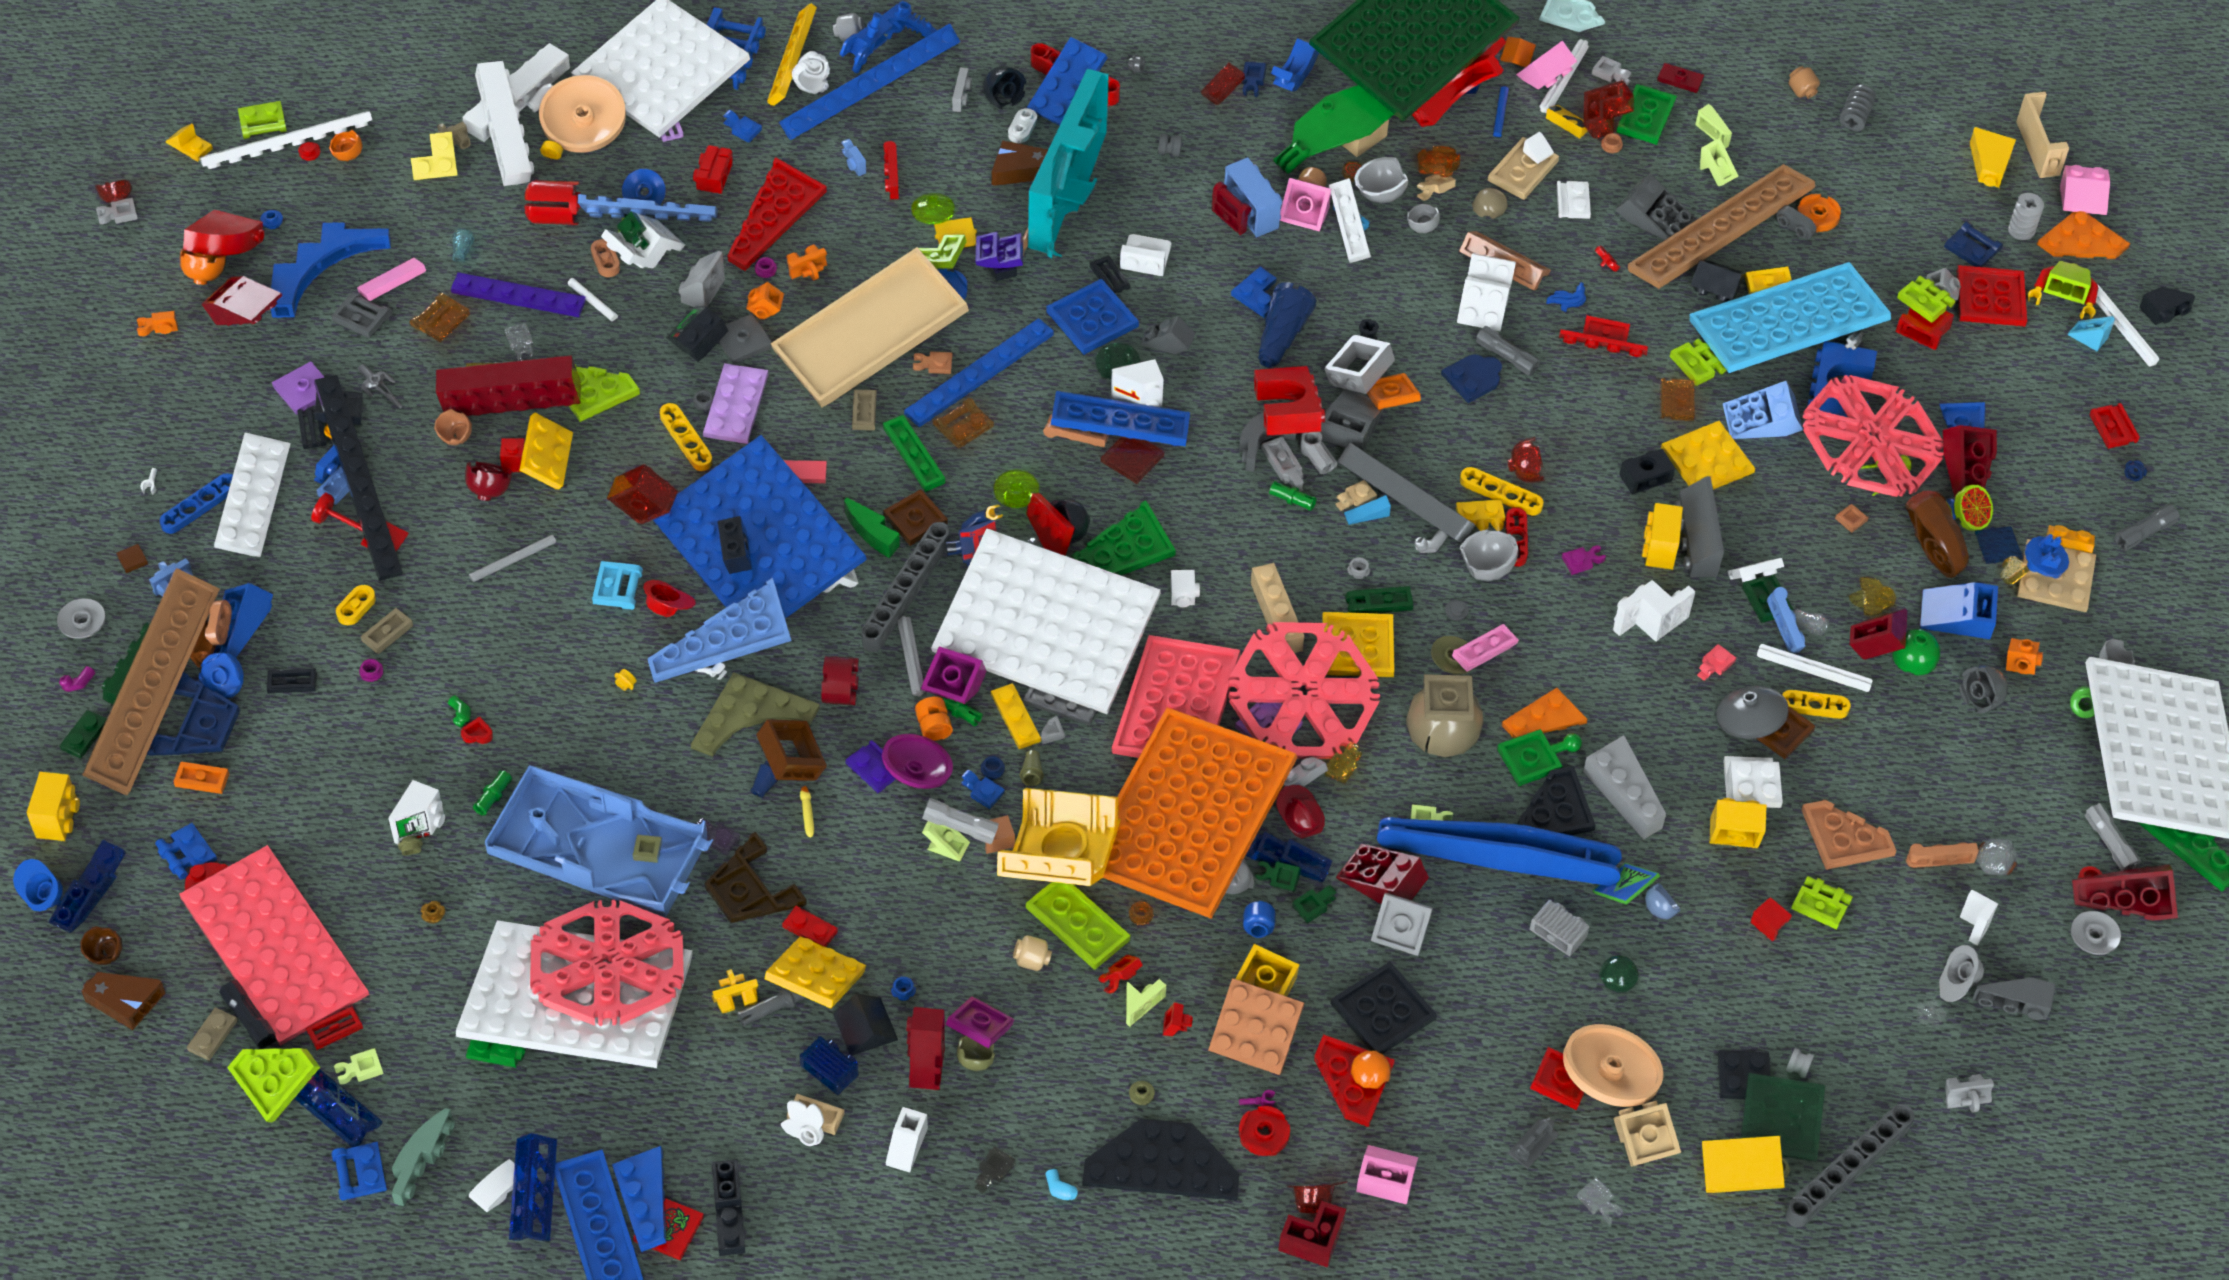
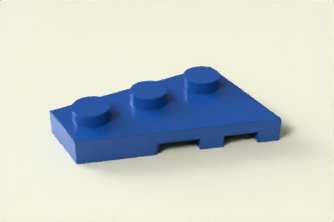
M1985 402L1939 404L1947 428L1959 425L1985 428Z

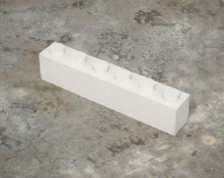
M549 43L543 49H540L529 61H526L515 73L510 75L508 83L514 89L515 99L513 102L515 106H518L519 112L527 106V102L543 85L552 84L570 69L569 55ZM481 100L473 109L466 112L463 116V122L467 126L468 133L485 142L491 135Z
M503 61L477 64L475 77L503 185L509 186L530 182L531 175L534 174L533 162H529L528 159L529 147L523 140L524 127L518 121L519 108L513 102L515 95L513 87H510L508 83L510 81L509 71L505 69Z

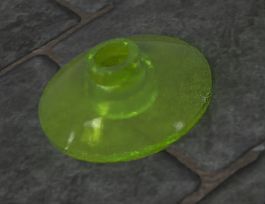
M939 193L921 195L914 200L911 206L913 217L925 224L943 223L949 220L955 211L953 201Z
M1022 470L1007 471L1001 474L994 483L996 499L1001 504L1011 508L1028 506L1032 494L1039 493L1037 479L1032 474Z

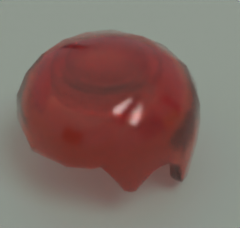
M126 179L112 183L105 182V185H95L99 197L107 203L126 199L132 190L131 183Z

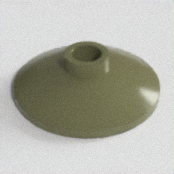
M1443 636L1433 643L1431 656L1439 668L1456 675L1470 672H1466L1452 657L1454 650L1468 642L1455 636Z

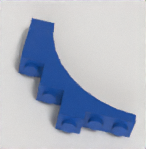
M323 223L321 243H298L296 263L274 264L271 289L280 292L283 296L276 301L277 305L270 309L272 318L295 317L298 303L306 288L319 274L338 261L362 252L391 248L389 229H346L345 223Z

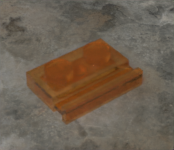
M1662 378L1660 383L1661 419L1671 417L1672 420L1694 421V380L1672 379L1671 381H1665V378Z

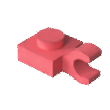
M1718 644L1703 657V664L1699 667L1702 671L1697 676L1705 681L1714 672L1722 675L1735 663L1736 657Z

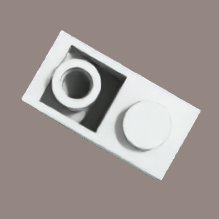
M905 1107L902 1108L893 1130L886 1159L887 1166L911 1172L928 1129L927 1114Z

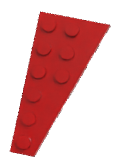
M775 157L773 166L766 175V181L763 187L760 188L749 210V216L747 220H744L742 230L739 236L736 237L727 255L728 261L746 271L827 192V186Z

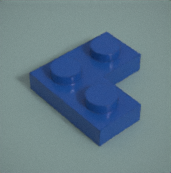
M1259 267L1231 291V296L1265 318L1272 296L1265 291L1276 283L1277 278L1262 267Z

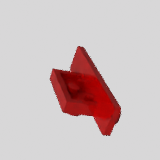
M1586 315L1583 333L1560 330L1559 338H1562L1563 342L1568 344H1576L1577 341L1585 343L1586 347L1593 349L1603 346L1607 347L1609 352L1620 353V350L1628 351L1629 355L1634 357H1642V354L1647 355L1648 346L1627 342L1630 328L1628 323Z

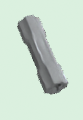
M929 798L922 817L924 820L937 825L947 826L988 844H992L999 823L983 817H976L949 807L947 804Z
M2099 803L2087 809L2084 815L2093 830L2098 832L2112 853V858L2119 869L2124 871L2138 868L2142 862L2133 847L2126 842L2104 804Z

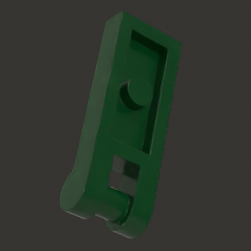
M1410 586L1354 590L1345 594L1346 603L1349 604L1347 608L1348 613L1374 614L1412 611L1414 606Z

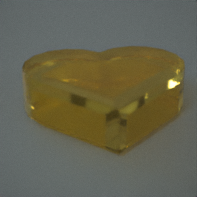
M2011 556L2003 561V570L2000 573V577L2005 584L2010 585L2017 582L2030 570L2018 557Z

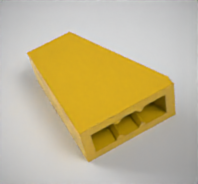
M1977 127L1974 128L1970 147L1979 182L1987 186L2000 187L2016 139Z

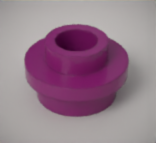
M768 257L760 258L755 265V273L762 278L772 277L777 272L776 263Z
M375 659L365 660L359 668L360 677L367 682L377 681L384 672L382 664Z

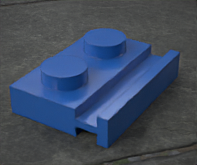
M335 446L316 464V477L314 480L320 484L332 475L340 465Z

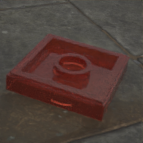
M1121 436L1101 457V462L1135 484H1138L1164 457V451L1146 440L1129 439Z

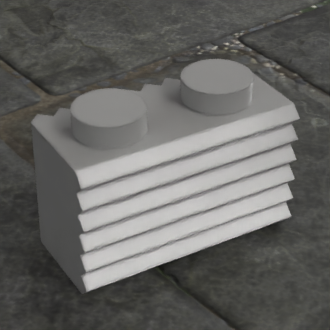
M1548 900L1533 917L1530 930L1570 957L1587 938L1589 925L1581 917L1573 916L1572 913H1569L1563 905Z

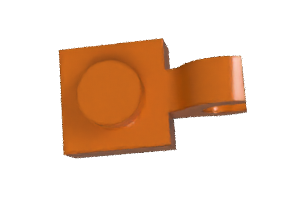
M174 311L152 313V318L141 317L137 319L139 336H147L153 330H155V333L162 334L178 331V323Z

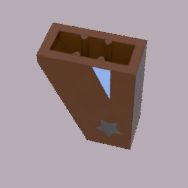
M1002 140L992 169V185L1034 181L1048 149Z
M97 972L93 978L87 980L81 990L86 1003L132 1030L135 1029L166 993L162 981L158 979Z

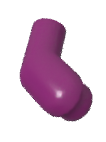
M86 666L76 678H71L70 675L62 676L59 684L67 692L83 689L95 675V671L91 667Z

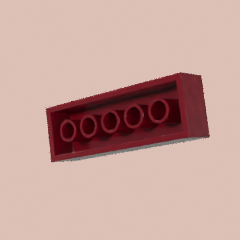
M570 355L436 370V394L443 412L453 409L456 412L464 413L466 416H480L489 413L525 411L528 409L581 404V381L573 357Z

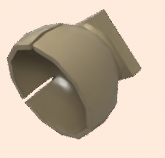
M1424 674V688L1414 695L1406 717V725L1411 740L1425 752L1430 736L1427 750L1429 754L1442 757L1464 754L1477 743L1484 723L1483 711L1477 697L1473 695L1472 676Z

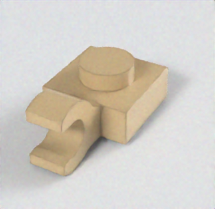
M1442 171L1425 178V182L1417 185L1419 189L1424 190L1417 197L1425 201L1431 197L1433 192L1438 194L1444 193L1455 187V179Z
M1363 480L1346 488L1344 493L1339 494L1337 499L1340 502L1336 503V506L1340 511L1352 505L1359 507L1376 500L1377 494Z

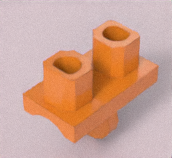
M813 244L805 249V255L799 257L795 252L787 255L791 279L803 276V278L810 276L813 281L819 279L818 272L824 270L823 267L827 266L826 250L824 248L818 249Z

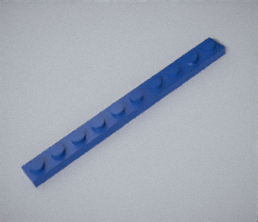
M948 24L786 117L779 123L787 137L792 140L958 44L960 40L951 24Z

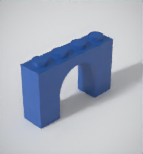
M1825 341L1822 349H1817L1815 362H1819V365L1814 366L1812 378L1816 379V382H1811L1809 395L1813 396V399H1808L1807 406L1828 384L1827 381L1833 377L1852 375L1871 380L1877 351L1859 347L1852 350L1851 347L1847 349L1844 344ZM1828 398L1819 408L1823 412L1848 417L1839 401L1835 398Z

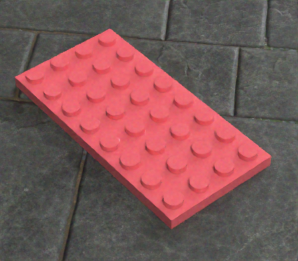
M268 845L179 894L181 900L234 979L238 980L246 991L248 998L276 1033V1041L280 1046L304 1033L308 1026L344 1010L369 995L365 985Z

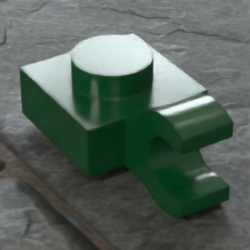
M631 211L617 227L627 242L632 243L636 248L640 246L642 250H645L650 245L642 234L647 228L637 213Z
M1331 885L1325 887L1317 894L1311 889L1294 900L1292 906L1308 924L1327 911V904L1336 900L1334 896L1336 890Z

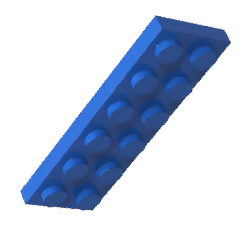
M1056 391L1051 425L1186 447L1190 412Z
M603 1150L552 1164L586 1279L643 1280Z

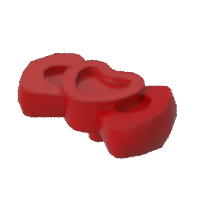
M1603 246L1596 247L1595 252L1604 260L1600 265L1604 267L1607 264L1609 268L1617 272L1620 269V266L1616 264L1617 261Z

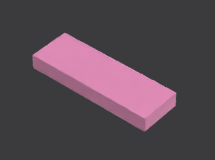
M412 258L357 287L361 296L371 301L424 273L426 269L423 263Z
M1502 624L1454 650L1452 657L1468 672L1510 649L1518 643L1519 639Z

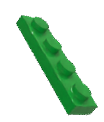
M904 415L883 423L884 431L925 492L946 484L944 475Z

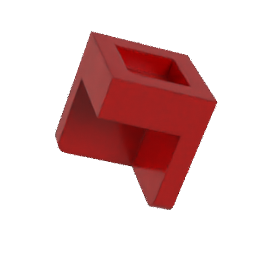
M1770 897L1754 911L1751 924L1771 941H1774L1779 929L1791 920L1792 915Z

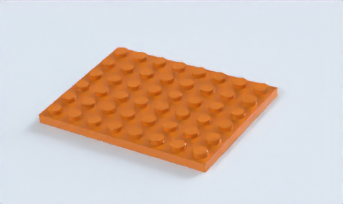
M1167 707L1117 796L1119 797L1118 819H1121L1103 878L1212 919L1297 760L1296 753Z

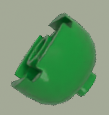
M1912 629L1906 631L1905 648L1893 651L1892 658L1902 671H1908L1919 676L1925 675L1935 670L1940 660V646L1937 639L1931 633L1922 629Z

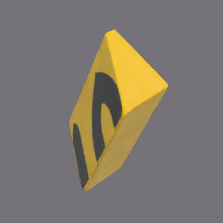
M1560 105L1547 109L1546 119L1578 138H1581L1593 126Z

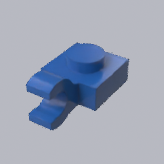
M728 110L723 115L727 118L724 124L732 128V134L748 143L762 130V125L746 116L740 120L736 113Z
M967 770L962 775L964 780L961 784L972 790L970 797L988 809H991L1005 792V789L987 777L980 781L970 770Z

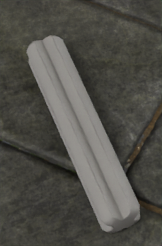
M1857 331L1852 332L1846 339L1845 347L1847 349L1851 347L1852 350H1855L1861 343L1864 333L1862 331L1859 333Z

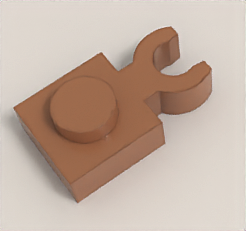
M930 352V357L916 353L914 354V360L921 361V363H913V369L920 371L929 368V373L951 374L952 353Z

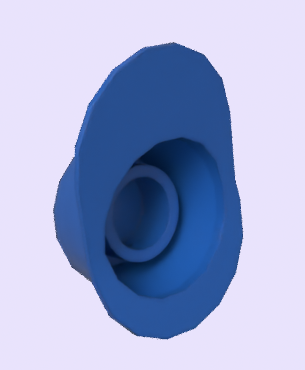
M29 859L23 861L17 867L13 878L14 888L32 910L41 912L63 903L61 900L63 894L62 883L44 863L36 859Z

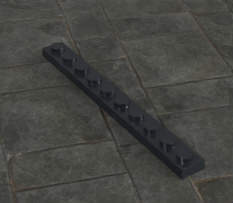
M334 375L315 379L314 385L378 580L381 581L402 575V569L338 376Z

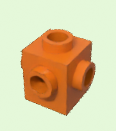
M766 282L750 291L746 309L760 319L774 316L781 310L784 293L769 282Z
M2011 638L2007 654L2006 671L2034 675L2036 667L2041 666L2043 652H2039L2040 642Z

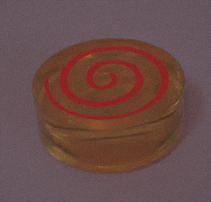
M1354 161L1345 163L1342 168L1343 178L1355 182L1354 177L1362 165Z

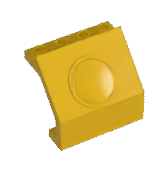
M1034 788L1023 789L1022 824L1013 851H998L997 876L1086 886L1093 885L1104 876L1121 819H1118L1119 797Z

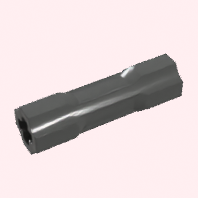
M1484 326L1476 336V343L1514 364L1515 368L1528 376H1531L1540 366V359L1516 347L1488 326Z
M2166 504L2134 525L2127 526L2116 532L2114 541L2123 551H2127L2161 529H2166L2177 523L2180 517L2179 512L2172 504Z

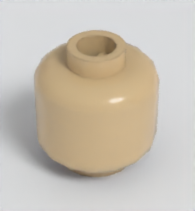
M1026 935L1022 940L1018 939L1013 958L1016 959L1018 966L1039 971L1043 965L1049 964L1052 951L1048 950L1047 941Z

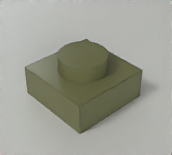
M637 835L633 860L658 863L662 837Z

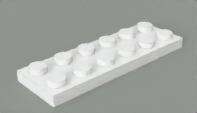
M250 433L244 434L214 548L261 557L290 443Z

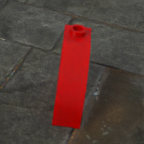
M214 209L184 229L183 250L215 256L236 255L247 252L263 241L265 234L263 222Z

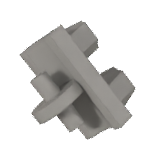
M1981 1074L1972 1075L1969 1077L1968 1082L1963 1083L1956 1077L1948 1078L1945 1086L1947 1109L1969 1106L1971 1112H1978L1980 1104L1992 1102L1991 1091L1994 1087L1992 1079H1984Z

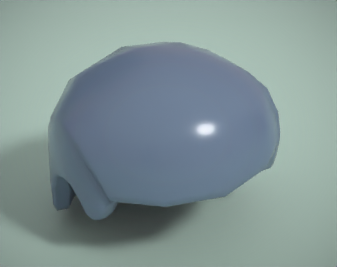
M1660 883L1653 885L1646 892V906L1650 913L1659 919L1668 920L1680 912L1679 906Z

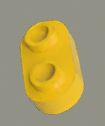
M359 585L337 606L336 615L341 624L353 625L357 623L374 605L376 597L373 588L368 585Z

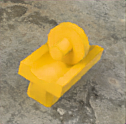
M732 969L726 971L727 978L719 980L720 987L730 985V987L712 991L713 1002H717L722 1014L735 1010L732 997L741 995L744 1007L758 1003L757 979L736 984L745 981L743 973L734 976Z

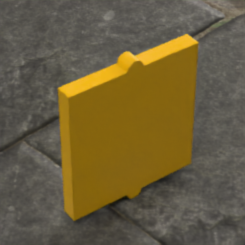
M971 217L934 222L935 238L938 239L939 244L944 235H965L967 242L964 247L976 246L977 230L974 229Z

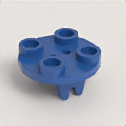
M2052 534L2046 537L2038 536L2026 545L2025 555L2028 561L2027 567L2030 571L2057 579L2068 569L2069 558L2063 546L2060 545L2061 537L2053 539Z

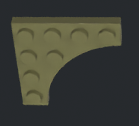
M733 672L692 741L691 749L713 757L721 745L732 737V734L743 728L761 724L767 719L807 721L810 726L820 709V704Z

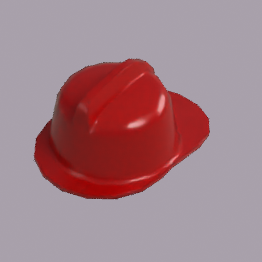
M649 580L644 583L643 589L647 594L646 605L656 614L670 617L675 615L678 609H690L696 604L693 597L666 582Z

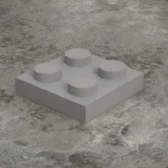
M1385 893L1371 941L1418 956L1433 907Z

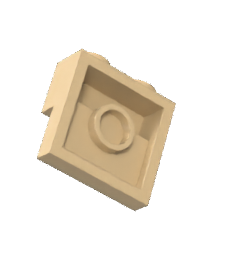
M1657 1101L1649 1102L1642 1105V1110L1635 1112L1633 1107L1618 1111L1620 1116L1613 1118L1620 1142H1624L1631 1167L1681 1153L1667 1103L1658 1105Z

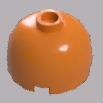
M181 249V269L187 277L194 279V283L206 285L207 281L217 279L224 271L226 256L205 255Z

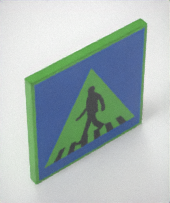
M1624 863L1618 868L1620 870V880L1618 883L1610 886L1598 885L1592 891L1596 895L1627 905L1659 878L1660 875L1659 873Z

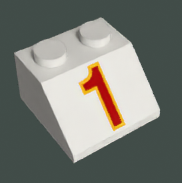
M1156 360L1112 369V400L1162 407L1164 379Z

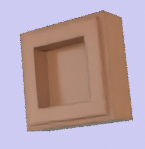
M1850 504L1835 517L1851 533L1868 521V517L1853 504Z

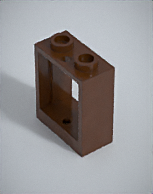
M767 719L756 734L776 780L815 781L827 767L807 721ZM780 740L793 741L800 757H787Z

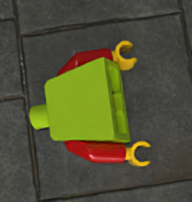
M2059 261L2056 266L2044 268L2041 271L2034 285L2035 289L2030 290L2028 293V302L2031 297H2036V305H2039L2041 302V291L2080 304L2085 303L2086 306L2082 309L2080 318L2083 319L2084 314L2087 313L2090 315V319H2093L2096 313L2093 306L2096 304L2099 287L2091 278L2089 269L2080 267L2075 263L2070 264Z

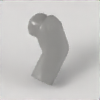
M1438 530L1431 540H1426V538L1422 537L1415 540V548L1420 553L1437 552L1448 536L1442 530Z

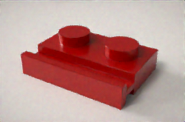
M2118 403L2117 406L2109 405L2091 409L2089 415L2107 449L2128 445L2129 442L2133 441L2138 443L2140 436L2121 403Z

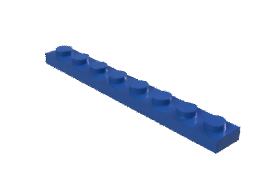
M1038 318L906 408L904 415L918 427H921L1052 337L1054 331Z

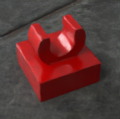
M1174 1002L1165 1012L1162 1035L1173 1037L1177 1031H1187V1026H1192L1193 1017L1183 1014L1184 1005Z

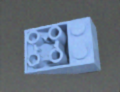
M1787 381L1723 403L1729 434L1733 439L1788 436L1803 430L1795 395Z

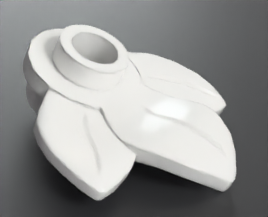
M789 1101L787 1108L790 1119L781 1123L784 1131L799 1138L807 1146L819 1144L824 1137L821 1128L824 1118L819 1107L811 1104L807 1108L800 1101Z

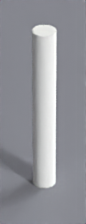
M571 278L567 284L579 295L585 296V299L610 321L618 318L614 311L577 280Z

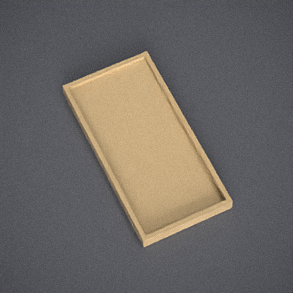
M916 247L772 342L771 346L822 408L968 312L969 309L963 298Z

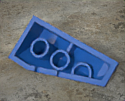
M251 583L225 590L222 600L229 602L232 616L227 640L223 645H216L214 653H229L237 657L270 612L273 594Z

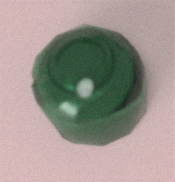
M1623 955L1610 957L1601 965L1599 971V978L1602 979L1605 987L1617 993L1628 992L1636 985L1639 977L1635 963Z

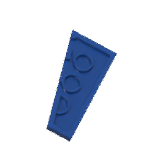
M661 1146L612 1164L641 1252L666 1243L665 1192L663 1189L664 1157Z

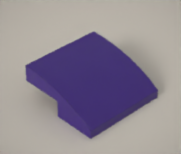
M998 232L977 236L976 265L988 268L1022 266L1023 238L1021 233L999 238Z

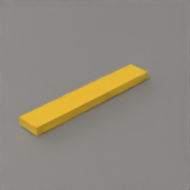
M812 3L803 8L797 15L767 103L775 106L786 97L792 80V70L798 63L817 9Z

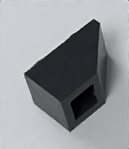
M2160 287L2144 294L2139 308L2155 325L2162 322L2166 324L2175 316L2188 314L2192 309L2195 296L2190 293Z

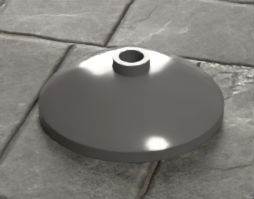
M1752 685L1736 689L1725 696L1717 707L1716 716L1719 726L1727 734L1737 738L1754 739L1770 735L1781 728L1787 720L1789 709L1785 697L1780 692L1769 687Z

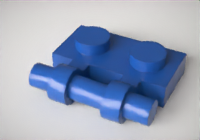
M193 823L170 834L171 839L174 841L173 843H166L162 838L155 843L161 858L167 860L171 872L177 874L181 880L188 876L185 869L189 866L193 867L194 865L217 861L216 855ZM181 851L184 858L177 859L174 853Z

